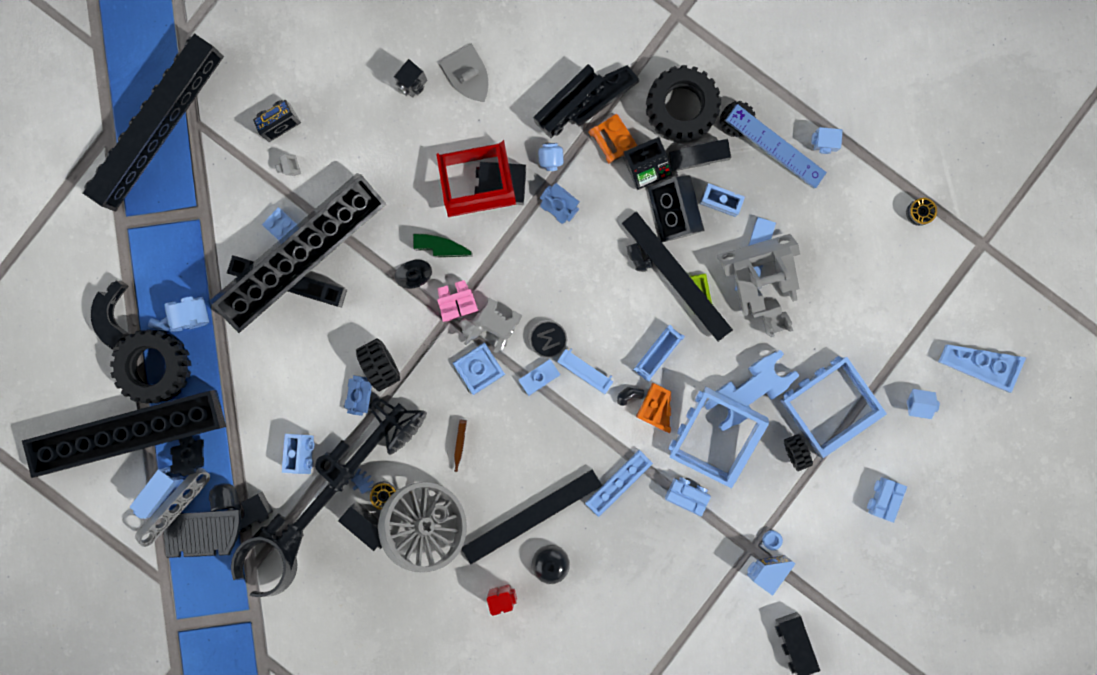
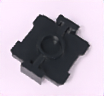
M192 436L179 439L180 445L170 448V455H172L170 472L173 474L181 473L182 476L194 474L198 468L204 466V439L195 441Z

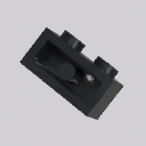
M410 59L393 76L398 90L405 96L409 94L412 98L424 90L425 86L423 85L428 81L424 71Z

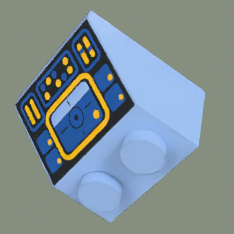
M785 555L758 559L756 563L752 562L749 566L747 576L773 596L795 563Z

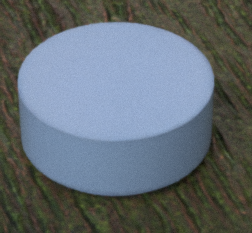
M770 530L763 535L762 542L767 549L777 550L781 547L783 539L778 532Z

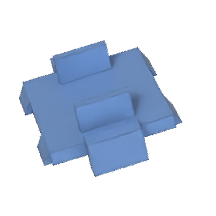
M557 183L553 187L549 185L540 197L543 200L540 207L554 215L561 224L565 223L566 220L570 222L579 211L577 205L580 201Z
M353 375V379L350 378L348 381L349 388L344 407L348 409V414L363 416V413H368L372 385L366 377Z

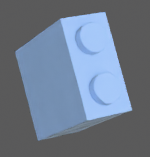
M170 466L158 469L130 505L134 515L141 519L151 517L186 477L180 473L173 474L170 472Z

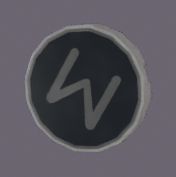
M550 320L542 321L535 325L529 338L533 351L543 358H554L560 355L566 348L568 341L567 333L563 326Z

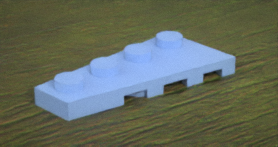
M945 345L938 362L1008 393H1012L1026 357Z

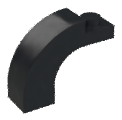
M117 280L108 286L107 293L98 291L91 306L93 329L98 338L112 350H118L117 344L120 341H125V336L129 335L128 332L117 324L114 318L115 305L129 287L126 283Z

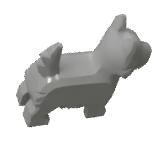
M489 298L487 305L472 320L464 318L459 322L460 327L463 329L462 334L466 338L464 344L467 345L486 330L498 337V343L493 352L504 351V346H507V339L514 333L515 326L519 324L522 315L513 311L512 318L506 319L502 313L495 311L497 301Z

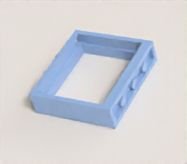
M838 356L830 361L831 365L829 367L818 369L814 373L816 376L810 380L808 378L804 379L798 384L800 387L794 391L793 389L788 390L783 394L784 398L780 400L821 458H825L887 415L848 357L840 358ZM842 366L872 411L820 446L790 401Z
M705 386L703 392H698L695 398L697 403L694 408L690 407L688 410L686 423L680 425L677 431L679 436L676 440L673 439L668 448L670 450L669 458L733 488L768 427L769 420L768 417ZM707 398L756 421L754 428L728 473L679 449Z

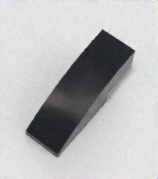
M728 139L669 152L672 171L730 160L731 152Z

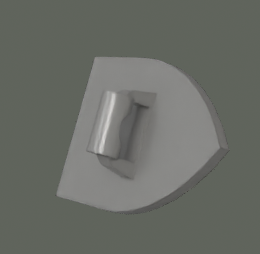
M472 43L439 62L449 81L458 92L472 100L485 102L489 85L488 74Z

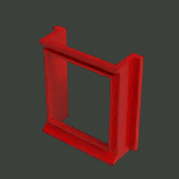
M504 140L499 144L440 155L439 153L436 154L444 205L448 217L516 205ZM498 157L503 189L451 198L446 166Z

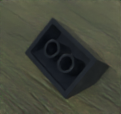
M690 175L674 177L648 187L662 243L705 231Z

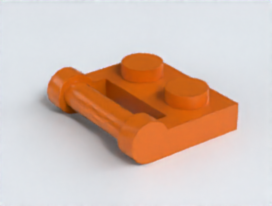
M618 114L588 131L607 157L606 161L608 164L622 157L624 151L637 146ZM601 131H605L616 148V153H612L600 134Z

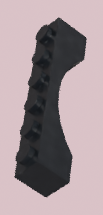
M232 255L227 274L239 276L254 261ZM303 277L287 292L342 308L347 289Z

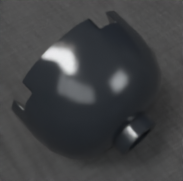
M556 545L539 548L532 559L534 575L546 584L561 582L567 576L570 569V560L567 553Z

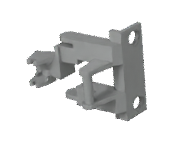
M791 234L717 255V259L723 266L725 276L734 274L743 315H749V307V311L754 318L762 316L766 334L770 337H774V333L783 330L793 331L792 321L786 311L782 312L778 301L773 299L764 302L763 295L759 290L764 285L778 282L783 293L789 291L791 300L793 302L797 301L796 290L800 288L794 256L800 255L798 243ZM782 241H789L788 243L780 244ZM727 257H734L731 260H724ZM774 261L776 274L759 278L753 267Z

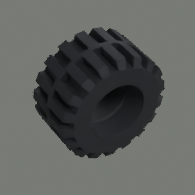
M376 338L356 349V357L360 367L374 389L380 392L400 381L399 370L381 340Z

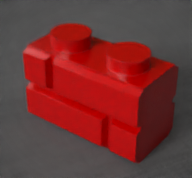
M508 584L500 586V589L498 587L489 589L487 603L490 614L494 616L501 614L502 611L506 613L513 610L514 604H517L515 588L511 589V586Z

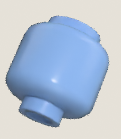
M558 143L542 144L543 147L538 150L539 165L545 167L546 171H557V167L564 163L563 148L558 146Z

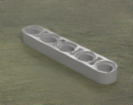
M198 468L196 473L188 475L137 531L135 539L141 546L147 547L151 545L210 480V475L204 468ZM204 474L202 479L196 481L199 475ZM190 489L188 494L183 495L185 490ZM177 503L174 509L169 510L171 505ZM163 518V521L160 524L155 525L159 519ZM150 533L148 538L141 540L145 534Z

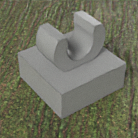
M285 154L279 157L281 163L275 165L277 173L282 172V174L289 176L301 174L296 155Z

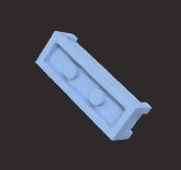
M668 325L633 370L649 382L685 336L678 333L671 325Z
M572 348L569 351L565 349L557 362L603 394H606L613 383L611 380L612 376L606 377L572 354Z

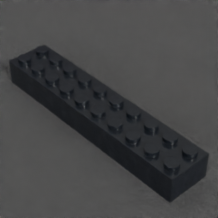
M195 33L186 40L184 49L175 56L172 66L165 70L160 83L153 87L151 96L142 103L137 116L130 120L129 127L125 132L121 133L116 146L109 150L104 163L97 167L96 174L92 180L85 184V190L82 194L101 207L117 211L224 58L214 46Z
M356 173L210 300L211 305L240 333L380 211L386 203L361 174Z
M211 390L22 440L30 476L35 478L226 427L217 390Z

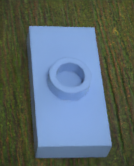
M549 359L518 381L528 396L560 376V373Z

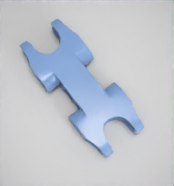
M778 350L751 365L748 369L753 376L736 388L730 381L716 392L750 408L749 405L765 393L771 400L779 396L799 377L797 371H793L784 377H780L775 373L774 365L784 355L781 350ZM709 399L703 406L706 410H709L719 403ZM727 408L728 416L718 427L721 431H724L742 423L747 417Z

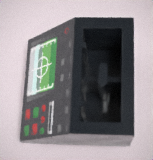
M660 137L623 152L622 157L637 190L672 176L668 157Z

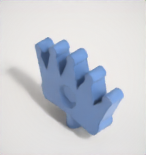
M359 468L354 475L355 477L351 479L356 484L352 488L353 490L359 488L361 494L371 490L372 487L369 486L374 481L367 482L371 475L364 478L367 472L364 471L359 475L361 471Z

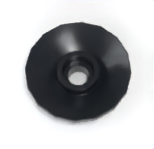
M415 259L408 261L397 269L395 281L400 287L406 289L420 287L431 278L432 267L424 260Z

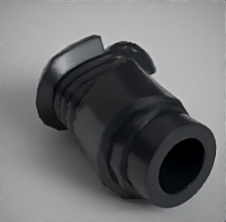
M637 243L626 246L628 250L627 255L633 261L636 271L646 272L648 268H652L651 259L647 258L644 260Z

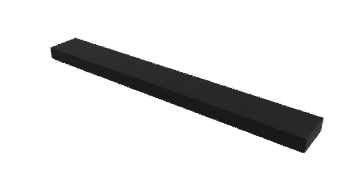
M637 211L622 222L625 229L717 342L733 331Z
M591 469L462 547V551L471 565L600 488L602 484L594 470Z

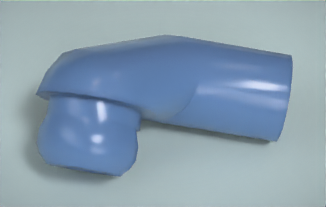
M167 317L161 321L151 318L148 323V327L164 332L170 330Z

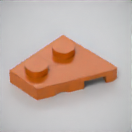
M652 383L636 417L670 434L671 391Z

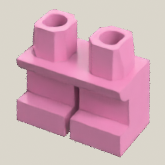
M465 280L455 283L458 292L451 295L448 286L438 288L439 299L437 301L443 322L479 312L472 290L468 288Z

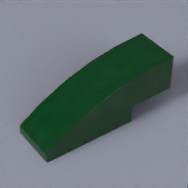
M413 234V249L415 251L433 250L434 258L473 257L472 251L452 240L429 234Z

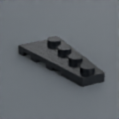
M628 65L603 77L605 79V89L599 96H595L591 100L590 105L586 109H581L577 113L578 115L574 122L578 127L639 83V78Z

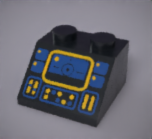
M286 99L275 102L272 108L259 112L256 115L257 117L253 119L259 135L268 142L273 141L301 124V121Z

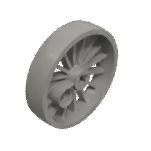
M430 482L409 484L394 492L385 502L378 522L379 539L386 555L399 567L412 572H431L451 563L461 551L467 532L466 516L457 497L447 488ZM416 488L422 489L420 509L414 492ZM431 490L435 492V495L426 511L427 492ZM407 492H409L414 512L402 497ZM439 496L445 499L446 503L444 505L435 506ZM398 501L411 518L394 509ZM448 506H450L453 512L452 516H449V512L447 510ZM436 509L440 511L439 519H436L434 515ZM393 513L411 524L390 522L391 514ZM455 519L456 529L435 527L437 524ZM390 526L411 528L390 536ZM433 531L454 532L453 543ZM411 533L398 546L393 538ZM433 537L450 546L446 555ZM413 538L406 554L404 555V553L400 549ZM429 542L441 557V560L434 563ZM417 544L416 564L414 565L409 558ZM423 544L429 566L425 567L421 566Z

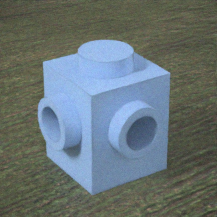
M819 127L812 134L811 143L814 144V150H819L821 154H831V152L840 150L843 129Z
M912 389L907 400L909 416L932 419L935 412L939 410L940 403L937 401L936 392Z

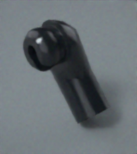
M627 387L618 394L617 403L620 406H625L631 398L643 399L644 390Z

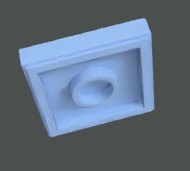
M485 342L453 362L456 370L473 395L505 375Z

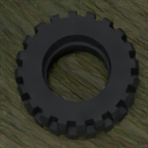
M681 65L680 68L676 66L671 67L669 71H663L654 80L646 99L648 121L651 126L655 127L654 131L657 134H663V138L666 140L670 138L676 143L680 141L687 143L693 139L697 140L710 130L719 116V107L721 105L719 88H715L714 84L716 82L713 78L709 79L707 77V72L704 70L702 73L697 71L698 67L693 66L692 69L687 68V65ZM684 88L697 95L701 108L699 114L694 119L680 121L668 113L665 107V100L672 90Z
M135 331V334L125 336L126 340L120 341L117 344L119 349L114 350L112 356L115 358L114 361H110V367H113L114 372L110 374L111 378H115L117 381L114 385L117 389H122V395L130 397V400L134 402L148 404L168 401L172 399V396H177L181 392L180 388H184L188 382L185 379L190 377L191 374L188 371V366H191V360H187V356L190 355L188 350L183 349L184 344L182 341L176 340V336L167 334L164 331ZM149 348H154L161 352L166 362V371L163 378L154 385L143 382L137 372L138 358Z

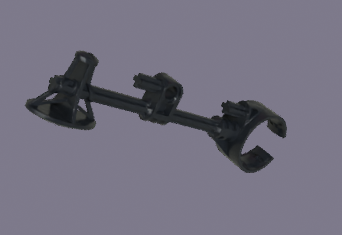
M381 397L373 399L372 403L369 404L368 410L380 423L377 429L345 465L340 463L339 460L351 447L344 440H341L331 453L326 452L317 458L315 468L328 481V485L295 523L287 525L288 529L282 531V536H277L276 533L287 520L278 513L267 527L261 526L251 539L243 542L236 549L232 558L231 573L233 580L245 579L243 565L247 554L257 544L267 542L275 546L282 557V577L272 590L267 592L252 591L249 596L269 597L286 590L293 582L297 573V554L302 537L304 536L303 530L336 492L344 490L343 486L349 484L348 480L355 477L354 471L384 437L389 455L403 448L405 443L409 442L412 439V435H415L418 432V428L422 426L427 415L426 411L407 410L400 403L394 407ZM381 402L393 410L388 413L380 406ZM376 408L386 416L383 421L374 411ZM404 414H415V415H413V416H411V417H409V418H407V419H405V420L399 422V419H400ZM393 426H396L391 442H389L388 432ZM330 461V468L325 470L324 464Z

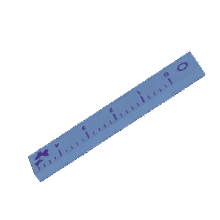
M738 104L734 106L725 119L728 124L812 188H817L826 175V171Z

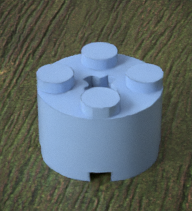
M186 297L181 299V303L169 302L164 304L171 332L183 331V329L187 328L194 329L209 323L203 297L194 299L193 297Z

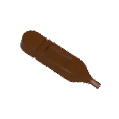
M460 419L454 454V472H458V466L463 454L467 420Z

